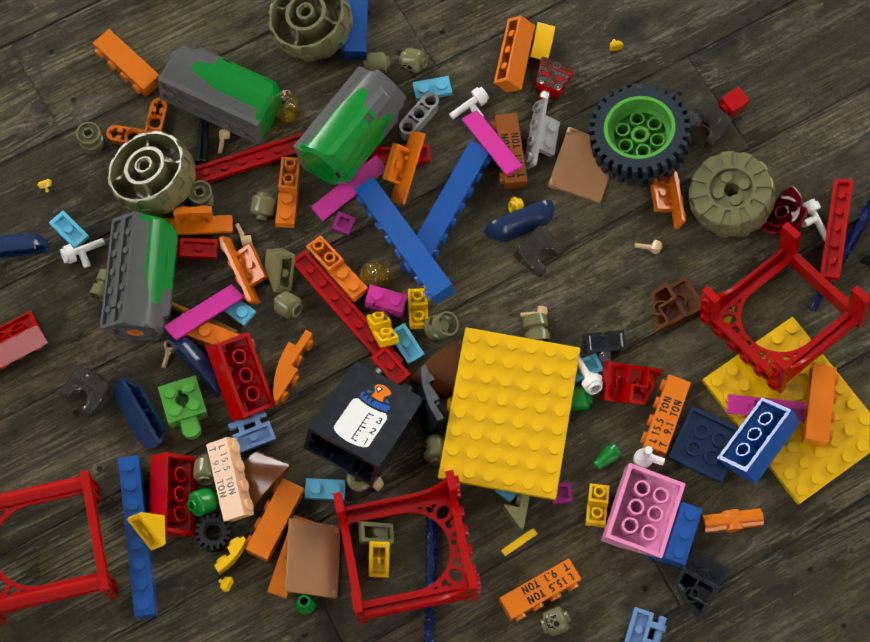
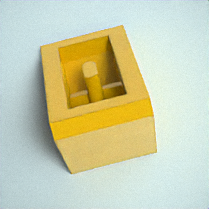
M140 512L128 517V522L150 550L165 545V515Z
M369 541V577L389 578L390 542Z

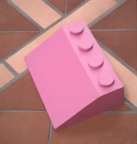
M629 463L624 468L601 541L619 548L661 559L685 483Z

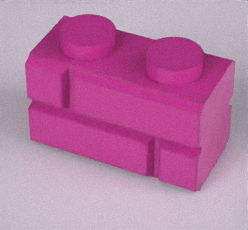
M370 285L365 300V309L376 312L385 311L387 315L402 318L407 304V295Z

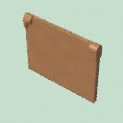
M568 127L547 186L600 204L609 179V173L605 174L601 166L598 167L596 164V159L592 154L589 134Z
M293 518L289 519L285 592L337 599L340 526Z

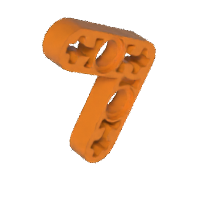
M156 98L151 102L145 130L112 125L106 131L108 140L113 144L123 145L125 142H129L128 138L131 134L139 135L144 132L150 133L153 131L163 132L168 114L167 102L160 98ZM159 104H162L163 108H160V115H157L156 107H159ZM158 120L161 124L159 127L153 128L150 126L151 122ZM118 132L119 135H116L115 138H113L112 134Z

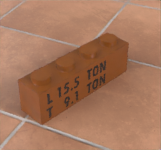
M517 113L495 115L494 122H491L492 129L522 164L520 169L508 176L501 170L499 182L503 184L504 190L526 188L527 175Z

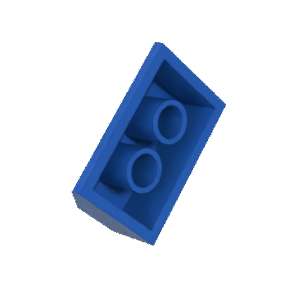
M680 502L663 557L660 559L645 554L644 556L682 569L686 565L702 509Z

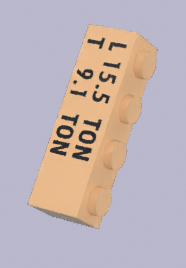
M225 437L206 444L223 520L237 521L254 515V505L250 498L249 484L245 478V466L241 460L240 445L237 442V438Z

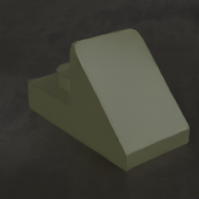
M517 494L516 505L519 507L503 505L504 512L519 532H522L524 529L530 496Z
M358 522L359 542L363 546H368L369 541L390 542V545L394 544L393 524Z

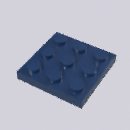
M691 406L667 459L721 484L729 468L720 462L717 457L739 428Z

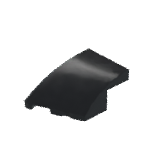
M426 365L421 366L419 396L423 397L424 400L419 412V420L424 434L428 437L434 433L444 417L437 408L440 404L438 401L440 398L431 387L435 379Z
M694 548L674 586L696 619L701 621L727 575L729 568Z

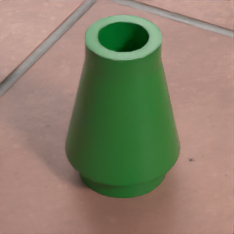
M612 443L604 448L593 463L601 471L603 468L619 461L623 454Z
M310 595L299 596L295 602L296 610L303 615L310 614L315 609L314 598ZM302 600H308L306 605L301 604Z

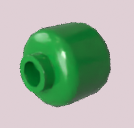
M582 385L574 387L570 410L572 412L588 410L590 404H593L592 395L587 393Z
M209 488L194 491L188 498V509L196 516L210 514L215 511L218 505V497Z

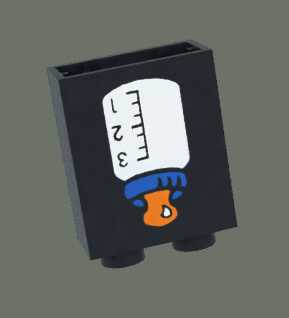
M355 361L309 426L304 449L373 487L416 422L424 398L419 396L417 390L411 385L405 383L399 385L386 378L383 371L374 365L365 366Z

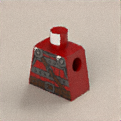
M542 56L535 84V90L540 92L538 99L547 98L549 101L550 97L559 98L571 81L574 68Z

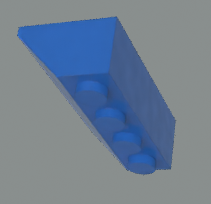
M761 397L717 459L740 477L756 484L798 427L800 421L791 409Z

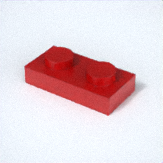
M180 238L179 258L217 260L219 241L218 239Z
M387 346L371 357L372 362L383 371L385 377L399 385L411 376Z

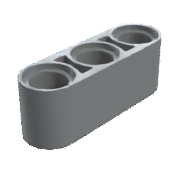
M426 93L400 122L399 135L402 140L408 141L410 132L404 131L405 128H410L414 132H420L436 114L439 98L435 93ZM433 102L434 105H427L426 103ZM416 115H421V116H423V117L420 118V119H418V118H416L415 116H416Z

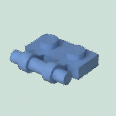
M265 410L228 424L230 431L239 430V433L232 436L237 438V442L240 445V454L276 441L270 422L261 423L260 421L267 417ZM255 422L256 426L247 430L244 429V426Z
M634 607L624 642H660L662 634L665 633L667 628L665 626L667 618L659 616L658 622L652 621L654 613ZM650 628L655 630L652 640L647 639Z

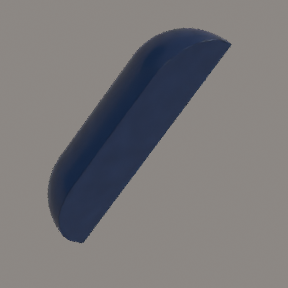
M543 200L502 216L487 225L484 232L489 238L506 242L542 228L553 217L552 200Z
M20 233L0 236V259L49 253L47 241L39 234Z
M186 336L175 340L173 337L166 339V342L203 384L218 398L222 392L209 358L193 340Z
M120 378L115 386L117 405L138 441L146 448L158 446L164 440V432L166 431L162 419L140 384L135 385L128 381V378Z

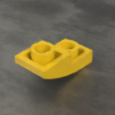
M537 22L529 57L541 60L542 56L549 58L555 26Z
M424 288L408 289L409 329H424V322L428 318V300L423 293Z
M385 311L366 315L370 329L380 347L399 343V337L391 327V320Z
M590 483L586 526L605 528L609 486Z
M244 536L231 540L227 547L230 555H223L216 560L217 564L214 567L220 575L228 570L246 547Z

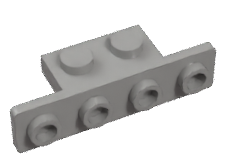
M547 98L535 102L532 108L533 115L529 125L530 132L524 155L526 169L537 165L539 152L549 157L555 154L560 122L546 116Z

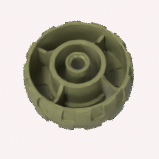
M274 0L269 8L270 21L268 25L272 37L288 56L296 60L317 62L319 59H326L334 55L347 42L349 33L353 28L352 9L348 0Z
M162 131L144 132L134 136L133 139L125 142L118 149L108 168V185L116 200L127 211H137L157 217V215L176 209V206L184 202L188 197L196 179L195 162L189 150L173 135H168Z
M726 151L707 158L703 161L700 168L695 170L691 177L688 198L694 217L706 231L709 230L715 233L716 236L723 238H740L749 235L754 230H759L767 222V218L772 214L775 206L776 188L770 170L762 161H758L755 156L749 153Z

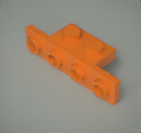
M411 131L406 147L398 143L392 144L382 179L395 184L390 198L392 203L405 205L426 136L425 133Z
M672 168L673 175L668 178L665 174L664 181L661 182L655 178L654 184L650 185L654 211L672 213L674 228L679 229L686 222V212H684L683 196L680 191V179L678 178L677 171Z
M212 206L176 207L173 210L174 218H162L175 228L178 236L233 232L232 215L213 216Z
M219 237L220 247L226 253L228 264L235 272V279L244 291L243 296L245 300L252 304L261 303L253 286L266 279L268 275L253 244H248L236 251L230 238Z

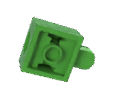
M196 375L159 386L158 390L170 428L181 427L184 437L189 440L198 438L201 435L199 420L209 418Z

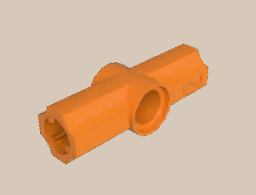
M761 508L743 511L731 509L719 514L702 515L701 525L704 533L719 531L730 533L741 531L744 528L763 526L764 516Z

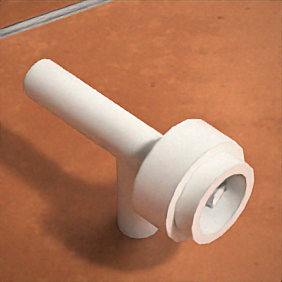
M476 87L472 90L473 97L449 113L452 120L469 108L472 113L478 110L484 116L476 106V103L480 106L487 103L489 96L482 87Z
M811 199L803 203V207L807 208L808 214L811 217L805 219L801 226L805 228L815 224L823 241H825L827 230L816 211L821 206L818 201Z
M101 238L74 249L71 244L63 246V249H60V254L65 264L77 262L76 255H79L83 267L86 269L91 267L86 252L105 245V242Z
M579 355L577 367L585 378L582 386L587 393L591 395L596 394L603 387L602 375L589 372Z
M647 446L636 451L633 461L635 465L646 469L651 466L652 462L663 466L665 458L653 455L652 447Z

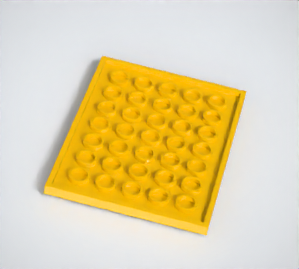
M792 316L755 343L771 351L787 352L801 348L811 341V338ZM760 353L759 355H761L762 358L765 360L766 356L763 353ZM738 354L705 377L702 382L727 413L728 394L805 402L809 368L813 364L833 366L822 354L791 379L786 385V390L779 394L776 390H771L767 382L762 377H758L754 373L753 368L749 364H745ZM837 371L836 374L839 375V380L834 389V393H837V399L832 408V411L835 412V418L830 427V430H833L832 441L825 447L801 443L803 422L800 421L798 427L768 466L797 505L801 504L870 453V412ZM728 414L738 428L747 418L745 415Z
M465 327L438 479L444 480L446 477L445 471L453 470L454 476L458 475L460 483L556 500L580 348Z

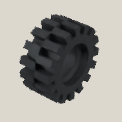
M205 515L206 518H201L200 523L196 524L195 538L198 544L208 552H218L220 549H225L224 547L228 546L229 541L232 539L230 524L228 521H224L221 515ZM217 526L221 529V536L217 540H209L206 537V531L209 527Z

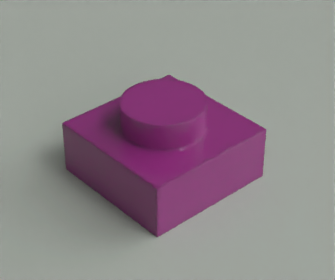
M338 211L331 229L349 237L356 218Z
M571 482L558 483L556 500H552V505L572 503Z

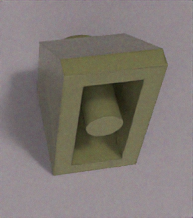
M283 248L266 249L264 268L274 292L291 291L295 254Z

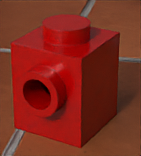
M738 86L721 98L718 105L719 110L723 115L731 119L747 108L750 99Z

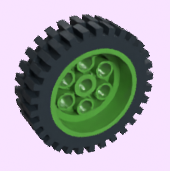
M637 83L631 84L632 89H627L626 85L621 86L622 92L619 93L615 89L612 91V97L607 94L604 97V103L600 101L597 104L598 110L594 109L592 112L593 118H590L589 138L598 167L601 166L605 174L608 172L611 179H614L617 175L618 182L622 184L624 179H627L628 185L633 186L634 181H638V186H643V181L648 180L649 185H652L655 178L659 182L664 181V174L669 178L673 175L672 168L678 171L680 163L684 164L686 155L688 156L690 151L691 123L689 114H687V108L685 105L682 106L680 98L675 100L673 92L667 95V89L664 87L658 91V87L655 84H652L651 89L647 88V83H642V88H637Z

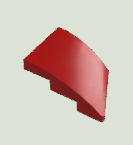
M604 361L603 387L600 392V400L645 405L650 392L655 387L653 385L655 380L662 374V369Z

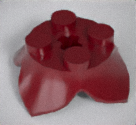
M794 186L784 189L779 194L772 214L769 215L767 222L762 226V230L765 233L781 235L782 226L786 222H789L798 230L805 221L808 210L806 207H803L801 194Z

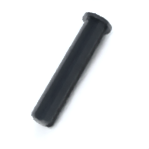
M200 117L197 157L194 160L196 166L209 162L207 160L209 122Z

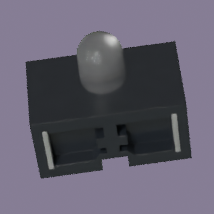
M624 330L608 331L604 333V336H602V332L582 335L584 354L599 353V360L603 365L604 361L611 362V351L626 349Z

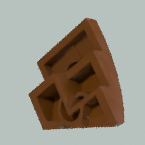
M686 276L671 285L666 282L651 291L653 330L655 333L666 330L700 312L701 299Z
M455 339L424 364L435 379L431 387L446 398L454 392L462 346ZM421 367L409 378L411 382L420 384Z
M256 451L243 462L245 478L249 484L250 498L254 505L253 510L258 507L265 495L271 493L278 480L285 477L292 466L291 463L278 461L277 458L267 456L260 451Z

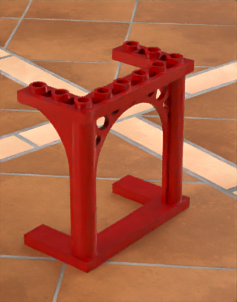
M789 222L782 226L778 251L735 286L720 294H716L708 286L702 290L699 315L700 320L705 325H709L713 329L714 334L726 342L730 350H735L739 354L740 359L745 364H749L753 368L754 373L767 382L771 390H776L779 394L786 390V385L791 379L854 327L860 329L865 324L870 307V296L858 285L852 289L850 299H848L798 253L801 233ZM790 265L839 310L842 315L801 348L787 352L771 351L757 345L749 338L742 325L741 312L746 300L756 290L786 266ZM734 307L737 308L736 312L731 310H733ZM733 316L737 321L733 324H728L723 318ZM733 328H737L740 332L736 333ZM760 353H763L766 356L765 360L762 358L761 355H759Z
M88 470L80 471V476L0 493V512L4 511L3 516L0 517V527L9 516L22 508L84 494L97 573L39 586L18 584L10 580L0 569V581L3 580L6 583L5 589L0 593V626L6 624V616L18 610L101 591L110 600L119 599L116 580L108 571L97 503L102 502L99 485ZM11 587H15L17 592H10Z
M453 470L445 471L446 477L442 482L423 491L345 507L342 493H333L352 588L351 596L354 613L359 625L367 624L366 620L382 616L470 599V603L478 601V595H481V581L479 573L477 574L475 563L471 564L470 556H473L472 546L467 544L466 537L469 536L467 524L463 525L462 518L465 517L463 505L459 506L458 499L461 498V486L459 476H454ZM436 505L433 512L429 513L426 508L432 509V506ZM442 507H447L449 509L448 515L443 519H439L437 517L438 510ZM406 513L424 515L435 521L445 532L450 546L448 565L441 577L432 585L421 590L363 601L349 524ZM451 517H453V519L450 522V525L452 527L447 528L446 522L449 521ZM456 541L457 544L452 545L451 542ZM458 558L459 565L463 566V568L454 565V559ZM451 570L459 571L463 576L462 580H452L449 572ZM444 580H447V582L452 586L448 587V584L442 586V582Z

